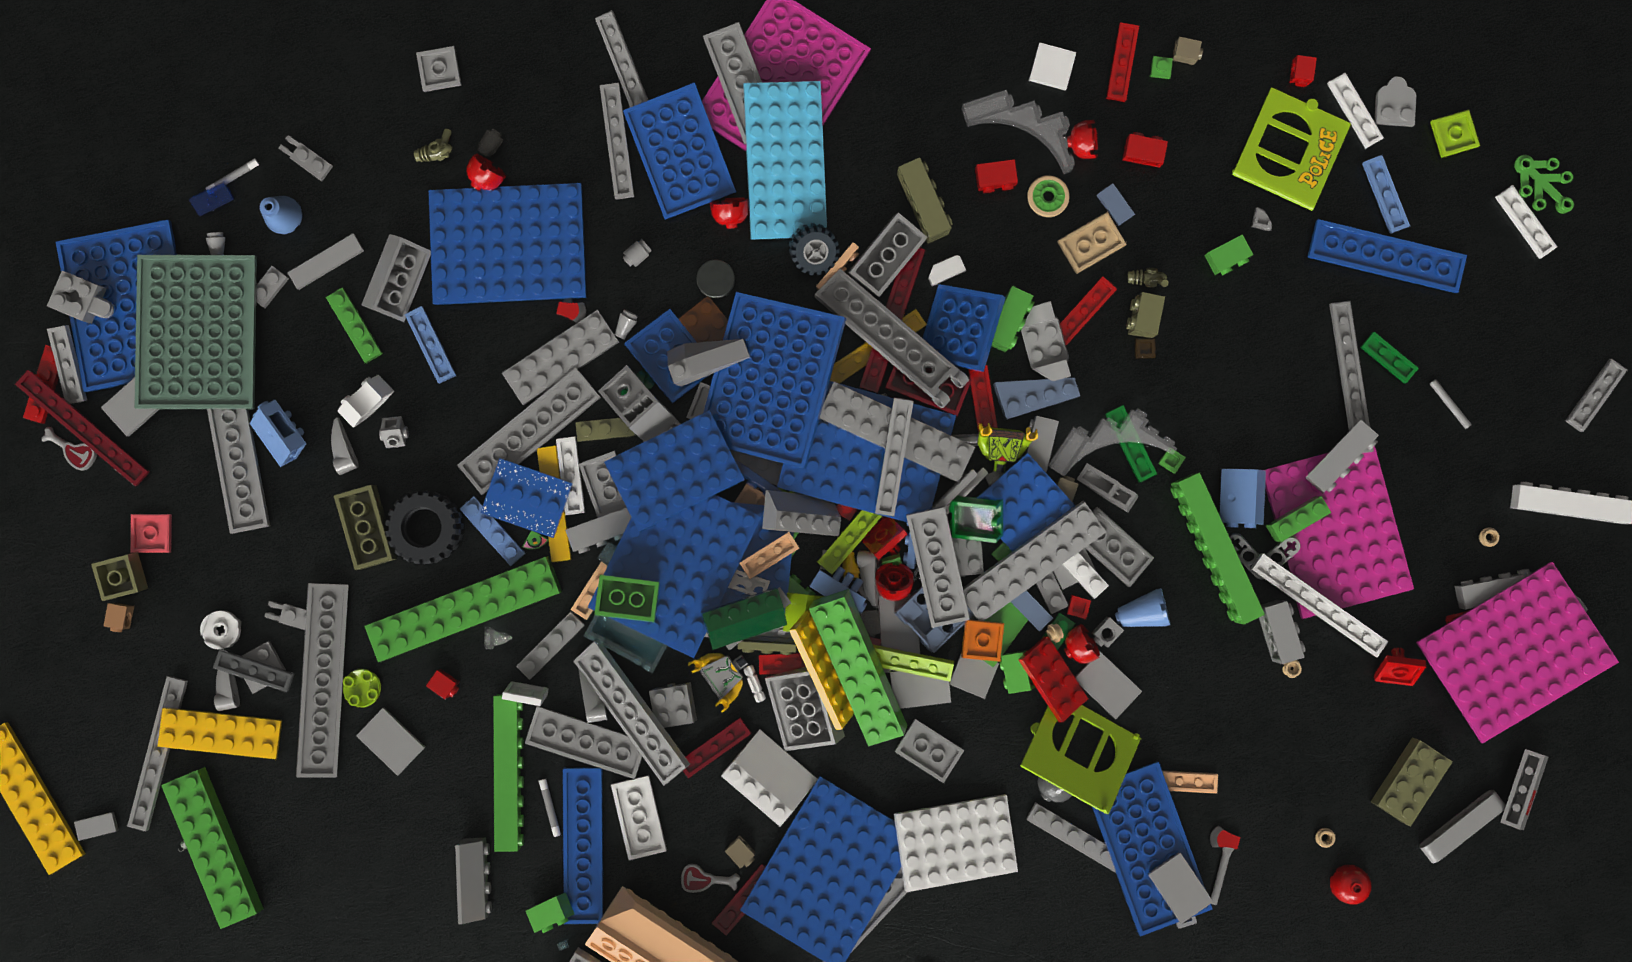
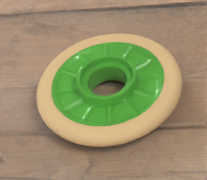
M1051 175L1037 178L1029 187L1028 202L1035 213L1044 217H1053L1062 213L1067 207L1069 190L1060 178ZM1044 192H1052L1054 195L1053 200L1046 201L1043 198Z

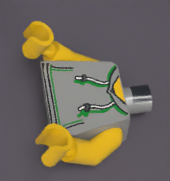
M708 653L697 660L689 662L688 665L695 664L696 669L691 672L694 673L700 670L720 699L715 706L717 707L721 703L724 706L721 712L727 710L729 704L739 695L743 685V675L739 670L748 665L745 658L740 655L732 661L729 655Z

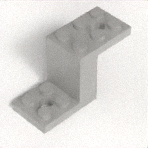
M627 365L598 391L629 429L644 442L681 424ZM628 388V392L621 396V391Z

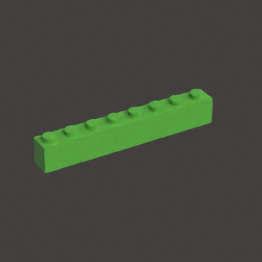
M497 694L494 696V852L519 851L521 846L524 845V834H521V827L524 825V815H521V807L524 805V796L521 795L524 778L520 775V768H523L524 759L520 757V749H523V737H520V730H523V718H520V710H523V703L502 699L503 694Z

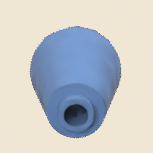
M288 196L268 197L262 200L260 204L263 219L267 227L273 232L279 234L291 233L302 221L301 207L294 199Z
M1161 588L1155 589L1119 607L1118 612L1115 613L1117 623H1121L1122 627L1171 625Z

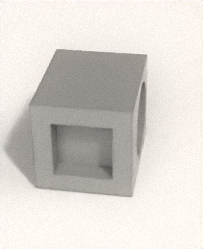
M1106 617L1093 630L1092 634L1095 636L1093 640L1101 647L1103 645L1109 647L1124 630L1110 617ZM1105 628H1109L1111 631L1108 638L1102 637V631Z

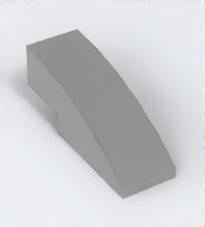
M1088 463L1077 478L1079 482L1126 512L1130 511L1138 498L1135 492Z

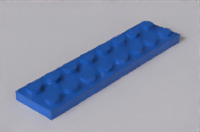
M1318 219L1315 223L1307 257L1458 293L1467 255Z
M599 767L563 768L564 893L567 894L574 911V915L568 917L569 921L564 924H598L603 916L602 768Z

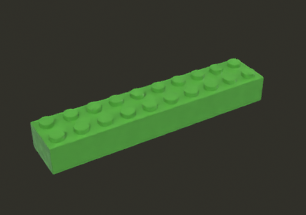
M548 556L366 625L365 629L377 661L381 662L562 593V589Z

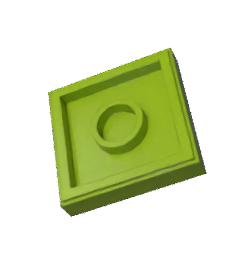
M1469 110L1430 122L1441 158L1480 146Z

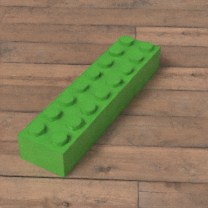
M1190 474L1172 482L1171 493L1175 499L1178 498L1179 510L1188 520V523H1186L1188 530L1191 534L1194 533L1196 537L1195 545L1199 551L1202 550L1204 558H1202L1206 568H1210L1213 574L1211 575V580L1215 586L1218 585L1219 597L1223 603H1226L1229 609L1227 614L1230 620H1234L1235 623L1246 624L1264 616L1265 613L1201 474Z
M849 589L813 600L809 611L868 746L904 736L907 723Z
M201 768L161 785L220 929L263 910L264 908L206 768Z

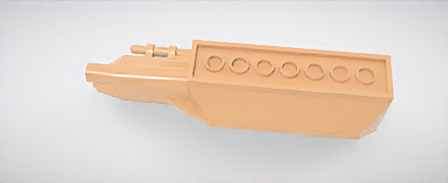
M623 886L585 944L611 962H738L730 954L721 951L713 943L707 942L696 932L689 930L681 922L675 921L664 911L658 910L647 900L640 898L632 890L626 889Z

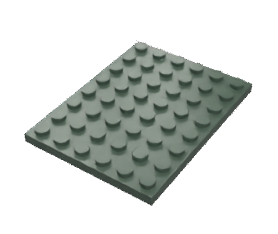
M137 255L135 409H255L257 257L255 255Z

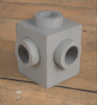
M401 416L382 418L381 429L379 430L380 440L384 441L386 448L405 446L406 438H409V430L407 426H404Z

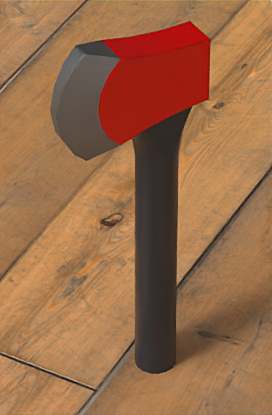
M564 298L562 302H559L556 314L578 323L585 318L586 307L583 302L573 303V298Z

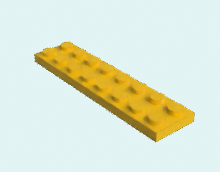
M8 722L1 724L0 793L47 873L51 875L83 856L85 852Z

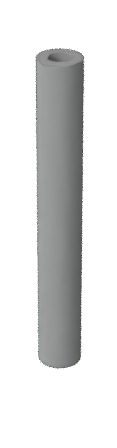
M1435 379L1430 382L1431 387L1466 429L1471 426L1470 421Z

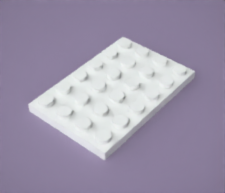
M1006 794L894 813L904 889L906 892L1018 872Z

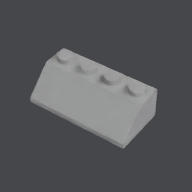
M896 213L847 274L861 286L880 297L927 239V236L900 213Z
M389 234L363 299L362 306L404 322L406 319L405 314L409 311L431 256V251L404 238Z
M766 490L762 529L839 536L841 516L835 503L798 493Z
M486 838L462 839L455 845L458 924L486 919L492 911V903L488 901V894L491 893V882H488L490 862H487V855L490 852L489 843H486Z

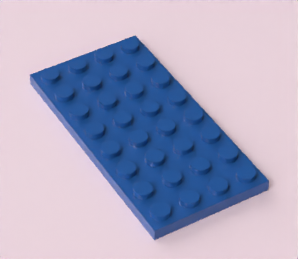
M1156 761L1126 773L1109 814H1105L1092 807L1139 936L1179 922L1147 873L1180 852L1204 887L1160 764ZM1211 904L1202 909L1201 911H1199L1194 916L1212 910Z

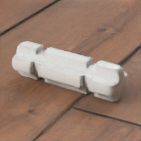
M749 665L744 668V673L748 676L747 680L752 693L755 694L754 698L756 702L764 701L766 697L764 692L761 691L762 687L757 674L755 675L754 666Z

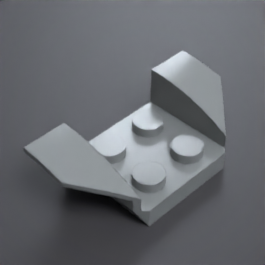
M1051 301L1033 306L1021 330L1031 368L1051 381L1070 377L1071 374L1067 363L1069 355L1058 317L1054 314Z

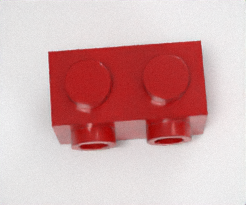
M1138 132L1129 134L1126 139L1122 160L1160 168L1164 163L1168 141H1164L1162 137L1158 136L1144 137V134Z
M1015 159L977 164L975 167L978 191L983 190V193L994 192V189L997 188L1011 190L1018 183Z

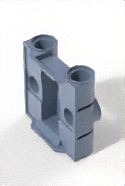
M921 586L918 590L912 592L908 601L906 600L894 614L905 625L907 624L921 638L920 642L931 653H935L965 624V621L950 624L948 631H943L942 626L932 628L928 610L926 609V600L924 599L920 604L916 600L919 594L924 595L923 587ZM967 606L969 617L971 618L974 614Z

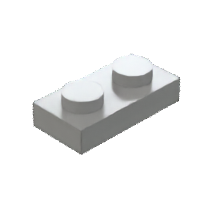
M271 266L256 285V302L266 308L289 278L274 266Z

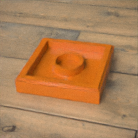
M971 619L965 621L961 658L1000 662L1004 623Z

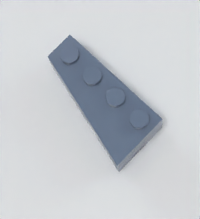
M1063 378L1056 381L1043 379L995 382L993 384L1004 421L1080 396L1075 378Z

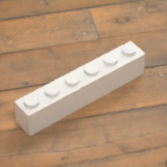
M1529 482L1513 485L1510 508L1619 524H1632V501L1628 500L1627 496L1616 495L1615 498H1610L1609 494L1597 493L1595 496L1590 495V491L1578 490L1577 493L1571 492L1570 488L1559 487L1558 490H1553L1550 485L1533 487V483Z

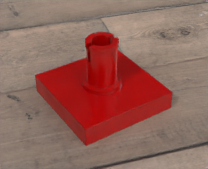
M883 517L861 541L879 560L887 552L890 555L897 554L893 548L899 553L900 546L897 543L908 534L894 519Z
M1399 648L1392 649V656L1387 655L1375 672V681L1413 686L1426 668V661L1405 658L1404 649L1400 648V653Z

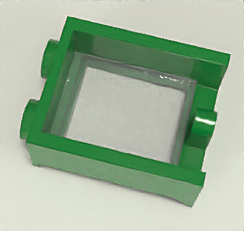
M957 495L950 502L949 511L952 513V519L949 527L952 531V538L997 543L1003 536V499L990 500Z

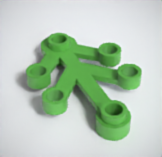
M1522 155L1516 159L1514 167L1520 173L1519 194L1521 197H1528L1532 194L1533 189L1529 185V176L1534 180V202L1532 203L1534 210L1540 211L1546 207V201L1543 199V189L1556 201L1555 207L1559 213H1567L1573 209V200L1569 197H1563L1549 183L1561 182L1567 184L1572 181L1573 174L1569 171L1561 174H1540L1536 170L1537 168H1547L1552 171L1559 167L1558 159L1551 158L1547 161H1534L1528 155ZM1523 161L1527 162V167L1523 166ZM1550 161L1554 162V167L1550 166ZM1564 174L1568 176L1567 181L1564 179ZM1524 188L1528 190V194L1523 192ZM1538 201L1542 204L1541 208L1537 206ZM1565 201L1569 205L1568 208L1564 206Z

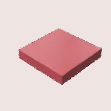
M131 514L130 553H171L172 514Z

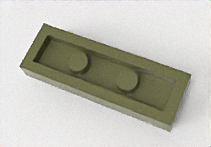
M621 418L576 422L578 442L635 436V433L629 429Z
M742 640L738 643V649H742V652L747 653L761 650V653L765 654L780 651V654L791 655L792 652H796V644L776 641Z

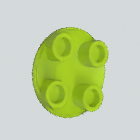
M357 669L343 679V694L351 706L367 707L378 699L381 692V684L377 675L372 671Z

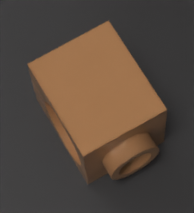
M108 603L104 626L110 627V631L122 632L124 629H130L134 606Z

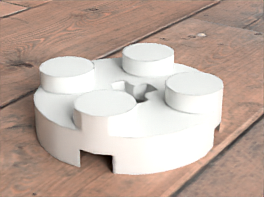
M216 611L203 619L200 633L203 635L206 645L213 649L232 647L240 637L241 621L231 612ZM223 625L225 633L219 635V631L216 628Z

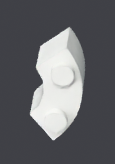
M379 375L373 378H366L361 383L362 387L352 396H346L341 401L342 405L338 412L353 428L372 415L394 392Z

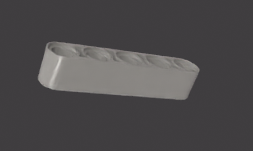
M1495 790L1485 792L1420 844V849L1431 863L1440 861L1503 812L1506 804Z

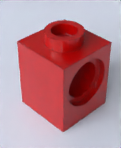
M1297 55L1292 61L1290 83H1295L1299 87L1309 85L1314 80L1317 58Z
M439 669L426 687L442 698L447 699L457 693L459 681L444 670Z

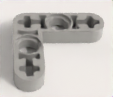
M1231 533L1229 535L1230 540L1232 538L1235 540L1239 538V545L1243 548L1238 553L1239 547L1233 545L1240 561L1256 578L1264 579L1250 569V565L1254 564L1260 554L1242 535ZM1291 536L1279 542L1265 555L1271 559L1273 553H1280L1282 560L1277 562V564L1282 566L1300 550V541L1295 536ZM1288 541L1291 543L1295 541V549L1289 548L1286 550L1288 555L1285 556L1284 552L1279 548L1282 547L1284 550L1288 547ZM1251 551L1254 554V558L1251 561L1244 560V552Z

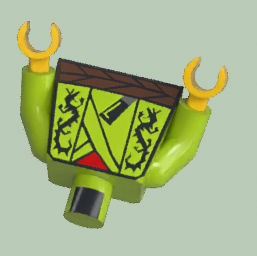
M990 423L984 428L982 424L978 425L980 432L977 444L987 459L995 461L993 470L995 472H1005L1006 462L1015 463L1028 449L1031 442L1038 438V430L1036 429L1035 432L1031 433L1030 427L1026 428L1025 434L1020 430L992 428Z

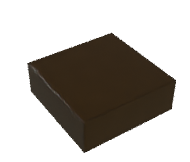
M1155 338L1135 339V359L1156 357Z

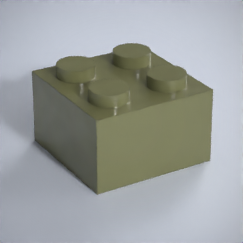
M1142 292L1135 299H1132L1130 305L1132 316L1128 318L1126 329H1129V335L1148 339L1158 335L1165 300L1164 296Z
M138 552L91 564L102 601L148 589Z

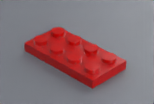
M1048 636L1043 637L1018 659L1058 722H1064L1088 700L1087 695Z

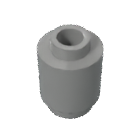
M641 239L623 252L625 255L623 259L630 267L632 265L637 267L649 256L652 250Z

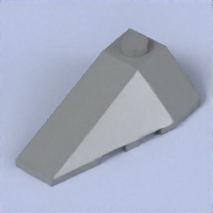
M744 339L686 343L667 351L668 368L674 384L682 387L748 359L750 354Z

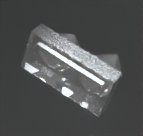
M485 627V649H494V646L501 645L512 639L511 636L505 633L495 631L493 627Z

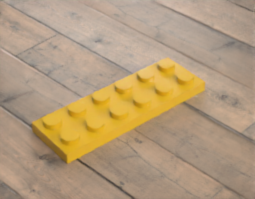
M807 610L789 631L835 729L840 730L844 728L854 712L812 615Z
M164 707L162 708L157 747L277 759L282 720Z

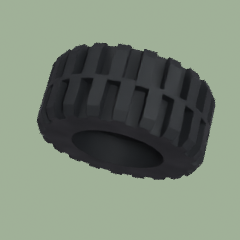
M414 491L411 494L402 496L401 500H397L394 503L395 507L389 510L388 515L390 517L385 523L388 526V531H385L386 537L390 538L388 543L390 547L395 548V553L398 556L404 557V560L408 562L431 564L442 561V559L452 555L451 552L458 548V542L462 540L461 529H464V523H461V518H463L461 512L457 511V505L452 503L450 498L441 495V493ZM422 509L435 512L440 518L442 527L437 541L426 546L415 543L410 537L408 530L410 518L416 511Z

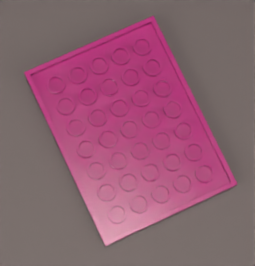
M766 0L744 34L762 83L821 81L822 126L871 51V48L794 0ZM717 77L702 100L713 131L746 151V144L742 140L719 77Z
M1375 446L1373 447V452L1362 453L1364 457L1357 464L1353 462L1348 467L1351 471L1343 479L1339 476L1335 481L1337 485L1330 492L1326 490L1323 494L1305 477L1328 453L1265 469V488L1274 520L1315 496H1322L1330 509V514L1293 535L1300 541V550L1286 562L1290 573L1341 609L1414 589ZM1288 541V547L1284 550L1282 548L1285 556L1288 555L1286 550L1289 548L1295 549V541L1292 543ZM1297 602L1302 619L1315 616L1314 613Z
M1549 562L1416 642L1481 743L1488 741L1619 663L1553 562Z

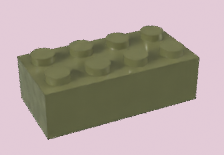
M917 158L899 166L897 176L923 234L927 236L926 241L930 243L948 235L953 224L949 214L945 215L943 208L945 205L942 198L936 195L935 190H937L934 180H930L928 177L929 169L926 162H922L920 158Z
M369 485L334 495L354 569L361 570L398 559L395 548L390 547L388 543L390 538L386 537L385 531H388V526L385 525L386 516L377 485Z
M1412 738L1371 802L1411 827L1452 761L1421 740Z

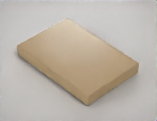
M1108 212L1057 241L1076 274L1127 245Z

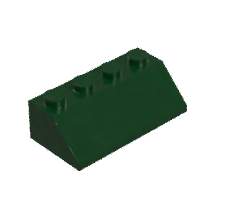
M772 588L701 612L713 650L787 625L784 607L777 588Z

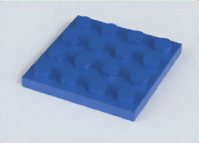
M939 284L922 339L954 366L984 372L1006 297Z
M1028 452L977 497L990 500L1003 499V536L1001 540L1012 552L1075 507L1073 502ZM973 507L992 528V509Z

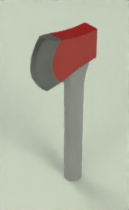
M1216 826L1210 834L1212 847H1223L1211 895L1213 900L1211 904L1214 905L1218 903L1230 855L1234 849H1238L1240 836L1229 833L1220 826Z

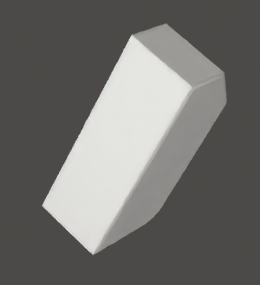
M956 255L933 265L928 278L931 286L964 273L966 269L961 257Z

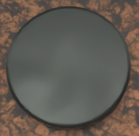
M714 259L705 262L699 268L696 280L699 289L704 295L710 298H722L727 296L733 289L735 275L729 264L722 260Z

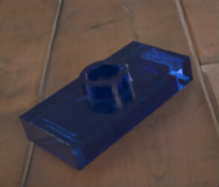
M223 181L191 197L189 201L198 215L201 216L234 200V197Z

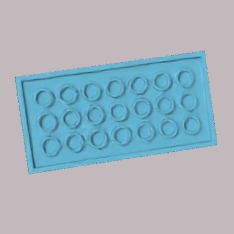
M821 81L744 83L751 240L791 238L793 234H797L796 230L798 228L801 230L804 228L803 225L811 226V223H815L816 226L821 224L826 228Z

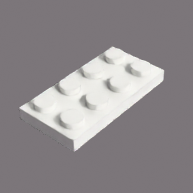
M646 775L611 784L628 860L666 852L667 848L650 776Z

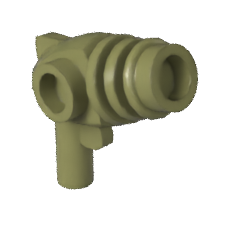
M444 129L441 139H436L429 146L425 145L421 149L414 150L416 161H441L449 157V153L452 151V146L448 144L451 130Z
M1146 268L1144 273L1142 269H1140V273L1138 270H1136V273L1134 270L1128 271V283L1134 284L1135 281L1138 285L1139 281V285L1142 286L1143 281L1146 287H1156L1157 284L1163 287L1168 285L1167 275L1163 272H1158L1157 268Z

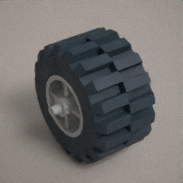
M811 223V226L803 225V229L800 230L798 228L796 230L797 234L792 235V241L789 242V253L797 268H800L802 272H808L809 275H814V273L822 275L821 271L828 272V267L831 266L833 268L835 266L834 261H837L839 258L837 256V253H839L838 241L827 227L824 228L821 224L818 226L815 223Z

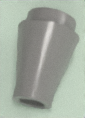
M223 232L207 233L208 238H206L211 255H224L226 237L223 236Z
M624 309L623 313H620L614 335L625 339L637 323L636 319L638 316Z

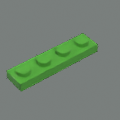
M341 288L327 296L326 299L363 361L368 363L382 355V351L345 289Z

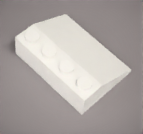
M760 729L721 775L779 826L791 815L817 781L813 774Z

